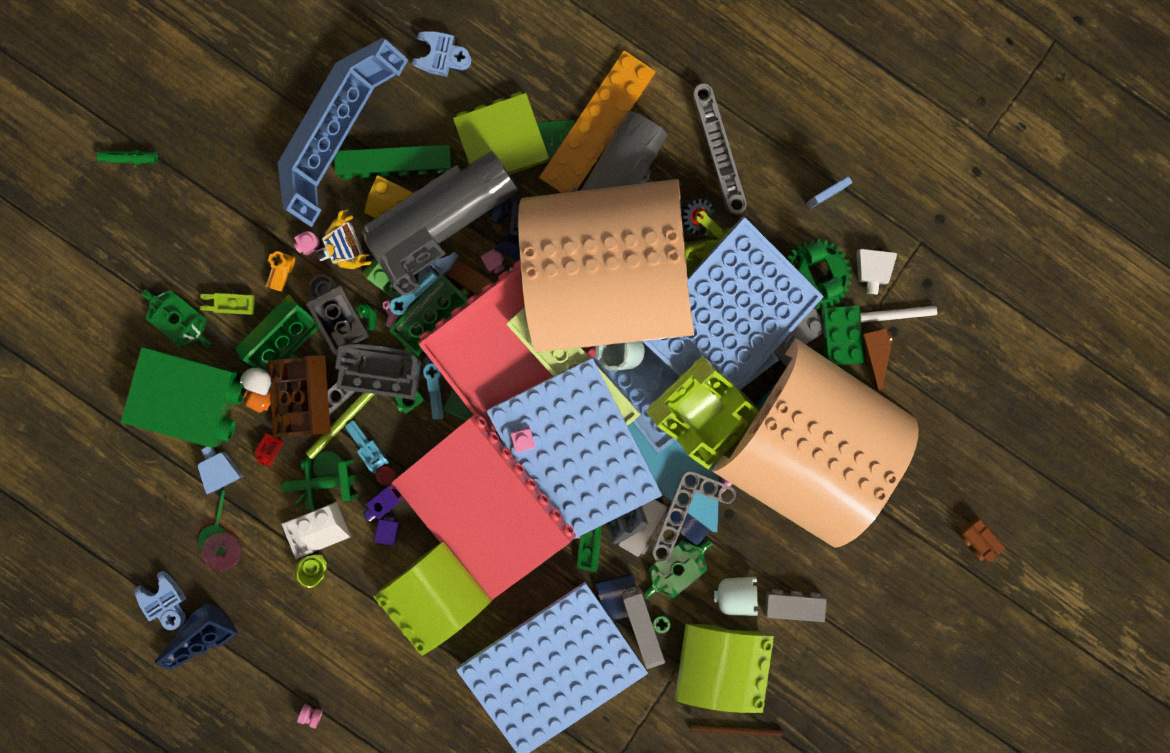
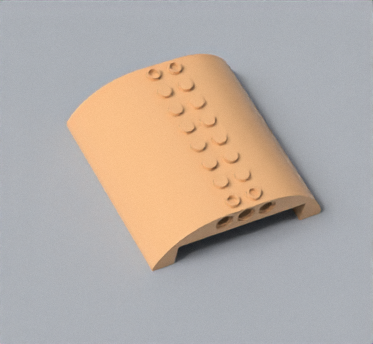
M679 179L521 198L518 213L522 284L527 323L535 353L694 335L680 207Z
M795 338L785 353L787 357L792 359L730 459L723 455L717 461L712 471L836 548L848 544L862 534L884 507L914 455L918 441V422L915 417Z

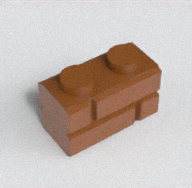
M974 518L959 531L963 536L960 539L967 547L972 546L975 550L973 554L979 561L984 560L989 563L1006 548L980 518Z

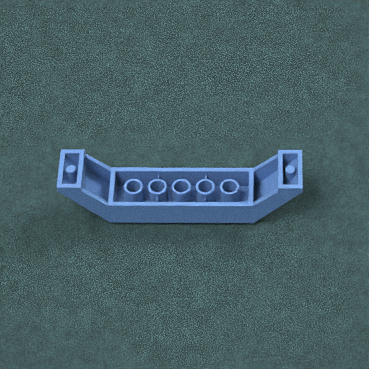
M381 38L335 63L278 161L283 209L311 227L321 212V209L318 207L317 186L373 89L395 75L399 76L408 62V59L386 39Z

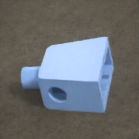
M206 447L201 450L206 460L198 464V469L206 494L212 493L244 477L226 451L216 454L213 447Z

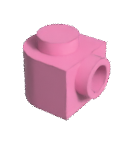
M306 231L294 237L296 243H294L295 248L299 253L303 252L304 255L314 252L320 245L318 236L312 232Z
M494 249L480 256L490 274L493 272L498 274L505 269L502 261H504L502 254L497 251L495 252Z

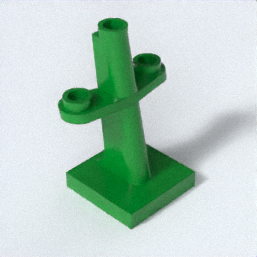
M305 457L301 461V467L305 471L306 478L281 481V491L284 493L307 490L306 508L311 511L316 510L314 489L341 487L342 501L353 500L358 497V493L352 494L351 484L356 482V475H350L349 465L354 463V459L338 462L339 475L312 478V461L310 457Z

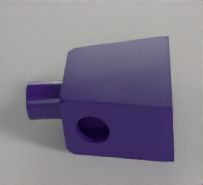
M391 484L366 504L368 509L363 512V515L368 521L373 520L375 517L380 519L403 501L404 497Z

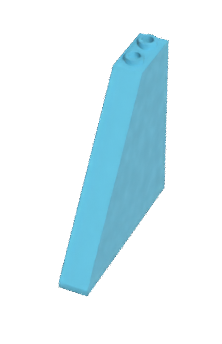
M633 422L628 425L661 493L671 501L682 474L687 471L695 472L719 482V475L712 471L716 463L709 469L705 468L688 456L677 440L657 454ZM691 474L687 475L685 483L689 486L694 484L695 477ZM711 482L704 483L703 490L706 493L711 492L713 484ZM695 492L688 513L712 532H717L718 501ZM680 493L677 498L678 502L681 504L686 503L688 495Z

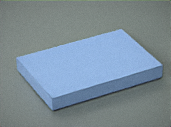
M849 177L842 179L814 196L807 202L806 206L809 210L849 186L852 183Z

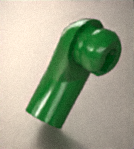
M360 304L357 307V312L367 319V330H376V311L367 304Z

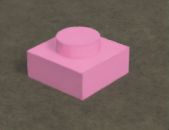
M530 427L511 432L516 453L535 448Z

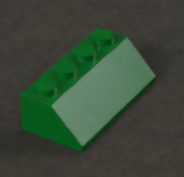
M442 275L389 331L418 357L424 351L418 344L419 336L427 330L429 332L436 328L435 324L441 319L447 320L451 317L450 313L459 306L462 308L468 304L466 302L468 298Z
M289 294L235 350L241 359L251 367L261 368L269 373L268 361L288 359L292 353H295L319 329V326L312 314Z

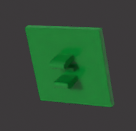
M574 120L536 122L549 160L552 159L574 126Z

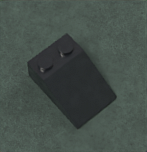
M341 285L306 303L334 355L338 353L339 346L356 344L370 336L363 320Z

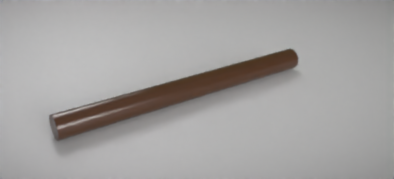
M690 724V732L782 737L783 733L782 729Z

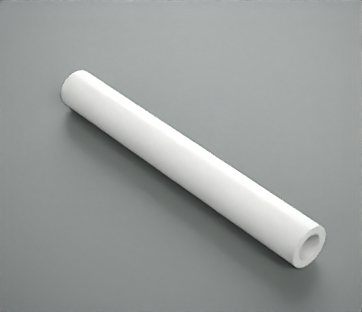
M927 306L860 313V321L862 323L937 315V307Z

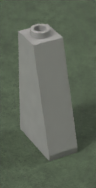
M640 587L628 588L622 593V597L646 669L664 664L662 651Z

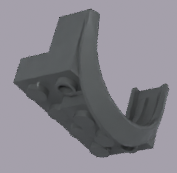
M363 344L342 345L338 347L335 367L339 369L336 389L416 400L421 361H418L419 359L414 353L405 350ZM364 355V357H363V364H362V370H361V369H360L361 357Z

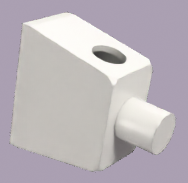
M864 249L857 250L858 281L867 282V294L878 295L879 284L889 283L897 253Z

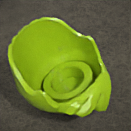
M323 555L306 556L296 564L294 569L295 578L301 585L311 588L324 578L327 562Z

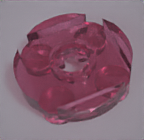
M218 532L211 535L205 541L201 554L204 563L208 567L217 571H227L237 564L241 558L242 549L238 539L231 533ZM219 547L226 549L225 556L217 554Z

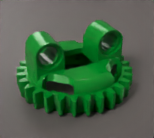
M810 239L808 244L806 241H803L801 246L798 244L795 246V250L792 249L789 252L791 256L788 255L786 257L794 267L798 261L796 258L801 257L797 270L824 296L815 305V310L819 309L820 306L822 309L827 308V305L832 307L834 303L840 302L839 298H845L844 293L849 291L846 286L852 284L847 279L853 277L852 274L847 272L852 269V267H846L849 260H843L846 254H839L841 248L839 247L835 250L833 249L834 243L827 246L828 241L825 240L822 243L820 239H817L815 244L813 239ZM825 260L833 278L815 285L808 266Z

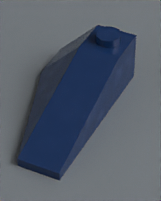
M205 603L189 617L157 657L155 664L171 670L190 661L191 656L198 653H207V649L210 647L224 645L238 632L221 609Z

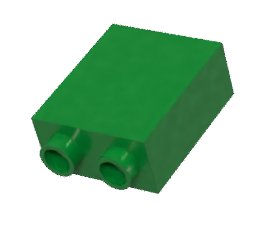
M141 347L121 423L210 448L221 446L222 441L229 442L235 430L236 421L229 418L232 405H240L246 389L243 383L239 381L241 372L159 349Z

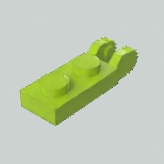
M200 294V298L203 300L214 299V307L202 305L200 306L202 311L254 315L255 296Z

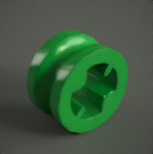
M657 615L653 620V627L658 633H666L670 628V621L665 615ZM660 619H663V621L667 623L666 626L664 625L663 629H660V627L656 625L657 622L659 623Z

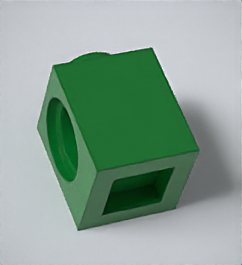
M418 388L416 400H414L411 406L405 404L404 398L395 397L397 401L395 403L396 407L400 412L404 411L405 414L426 401Z

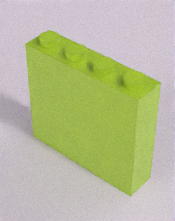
M518 92L512 94L511 98L507 100L503 98L493 101L492 105L487 107L486 105H480L475 108V111L469 113L463 111L453 118L469 165L492 150L509 175L549 162V157L526 93Z

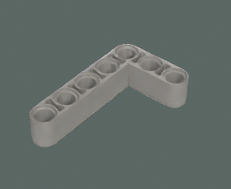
M687 471L683 473L652 549V555L655 560L666 562L670 558L695 492L728 504L735 500V490L728 485L695 472ZM691 474L695 477V482L689 486L685 483V477ZM706 482L713 484V490L709 493L703 490V485ZM724 489H729L731 492V497L728 500H724L721 497ZM680 493L688 495L686 503L681 504L678 502L677 498ZM672 512H680L681 518L679 521L674 522L671 520ZM667 529H671L674 533L670 540H666L663 537V533ZM658 548L666 549L665 557L659 558L656 556Z

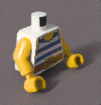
M345 209L338 213V217L325 232V237L322 238L325 247L316 251L320 261L331 258L332 263L340 268L356 269L363 265H370L371 262L365 261L366 256H369V254H364L352 224L346 223V221L352 220L353 216L347 217L346 212L348 209Z

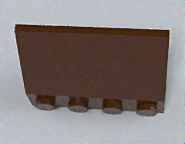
M305 356L302 358L268 361L269 375L271 377L270 395L273 437L331 433L325 356Z

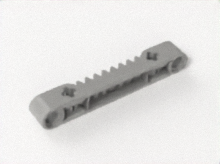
M700 84L694 90L693 102L704 137L706 138V144L708 145L710 157L715 168L725 208L730 215L737 216L746 209L745 195L713 90L708 84ZM705 91L708 97L700 99L698 92ZM732 201L740 202L741 208L739 210L733 209L731 206Z

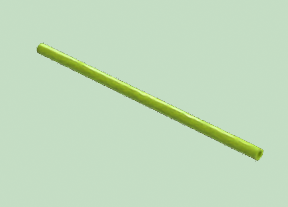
M465 287L461 290L467 298L470 296L471 293ZM363 392L330 427L331 433L323 434L306 454L313 459L375 394Z

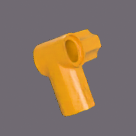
M275 251V253L269 255L268 261L272 269L266 287L283 292L288 274L291 273L294 267L295 257Z

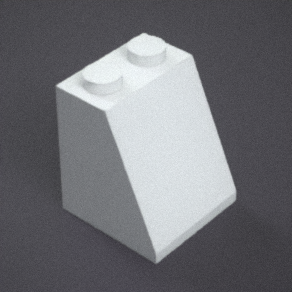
M337 502L292 520L299 539L314 551L351 537Z

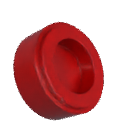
M383 466L376 473V479L381 485H390L396 478L395 470L390 466Z

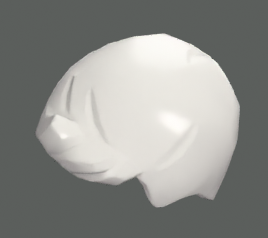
M250 368L243 373L240 383H243L245 389L266 395L271 385V377L268 372L261 368Z

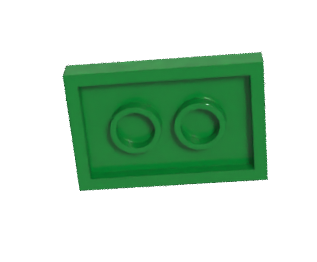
M859 306L821 309L825 358L835 365L864 363Z

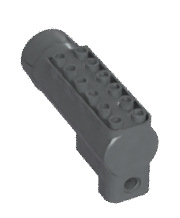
M627 111L581 191L646 183L651 175L650 165L657 157V153L668 134L644 116Z
M492 150L473 161L462 171L457 165L449 168L444 174L431 180L429 184L416 190L411 196L398 202L396 206L383 212L372 222L365 224L362 234L369 250L383 268L393 288L401 295H408L420 288L414 275L446 254L440 244L442 241L489 210L502 204L519 190Z

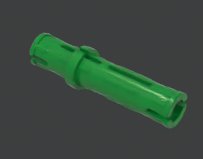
M98 150L97 161L99 163H134V165H140V163L157 164L158 154L156 151Z

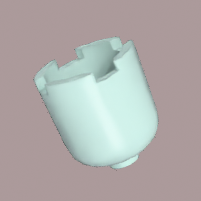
M642 341L596 346L595 349L597 360H600L604 369L610 371L627 370L637 367L642 362L645 353Z
M737 577L722 580L718 591H714V600L718 602L720 610L727 615L758 616V610H754V606H758L757 586H753V582H757V577Z

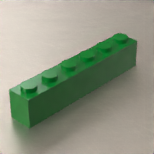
M450 145L337 151L334 157L335 175L341 177V180L353 179L352 176H360V179H370L372 175L389 178L391 174L407 177L410 176V173L426 176L429 175V172H437L438 175H442L449 168H452V150Z

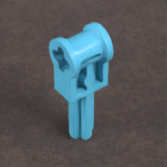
M432 271L427 273L418 282L420 288L411 294L393 299L390 303L391 311L396 315H404L410 306L419 299L418 297L438 280L435 273ZM397 302H398V303H404L403 306H402V307H403V311H401V310H397V311H396V308H397L396 303H397Z
M428 364L425 366L423 374L427 379L428 392L430 393L432 418L435 420L442 419L444 417L440 380L442 374L434 364ZM431 367L438 371L437 374H434V378L428 374V371L432 369Z
M354 420L345 426L360 447L357 453L373 474L383 464L389 463L387 456L375 440L369 441Z

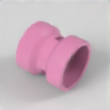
M304 704L297 722L309 724L311 728L316 729L323 710H314L311 706Z

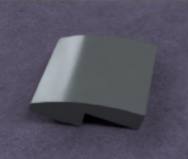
M642 506L605 524L612 543L617 544L639 532L648 522Z

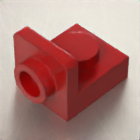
M266 433L255 450L256 461L263 466L269 465L272 467L276 455L283 446V441Z

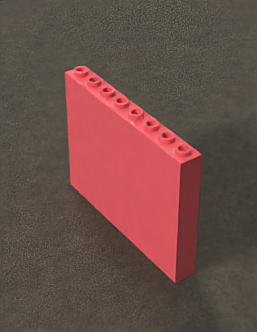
M521 259L513 265L515 268L510 272L506 270L498 276L499 280L494 284L490 282L484 286L481 294L471 296L466 301L468 304L461 308L459 306L450 313L452 316L447 320L443 318L435 324L436 328L431 332L427 330L421 334L418 341L420 347L472 414L478 413L483 417L489 428L495 433L497 430L487 413V409L553 377L506 324L525 307ZM596 346L582 347L590 358L596 356Z
M478 413L468 419L392 482L439 542H444L491 600L568 545L576 536L572 526L566 523L561 513L553 507L548 497L540 491L536 482L527 475L523 466L515 460L511 451L502 444L498 435L489 428L486 420Z

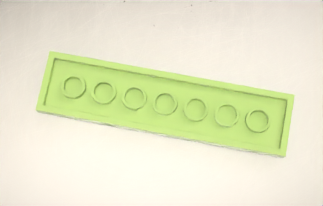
M525 307L506 323L553 376L590 358L582 348L535 353L530 338ZM598 367L628 426L640 416V412Z

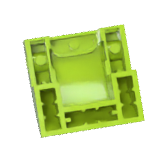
M704 356L696 360L646 410L657 427L676 439L688 456L707 469L716 463L745 435L760 411L724 373Z
M441 542L418 558L409 569L387 583L374 596L378 604L422 656L458 632L491 602V599L444 542Z
M686 624L675 701L718 711L763 713L774 636L760 631L728 630L718 625Z

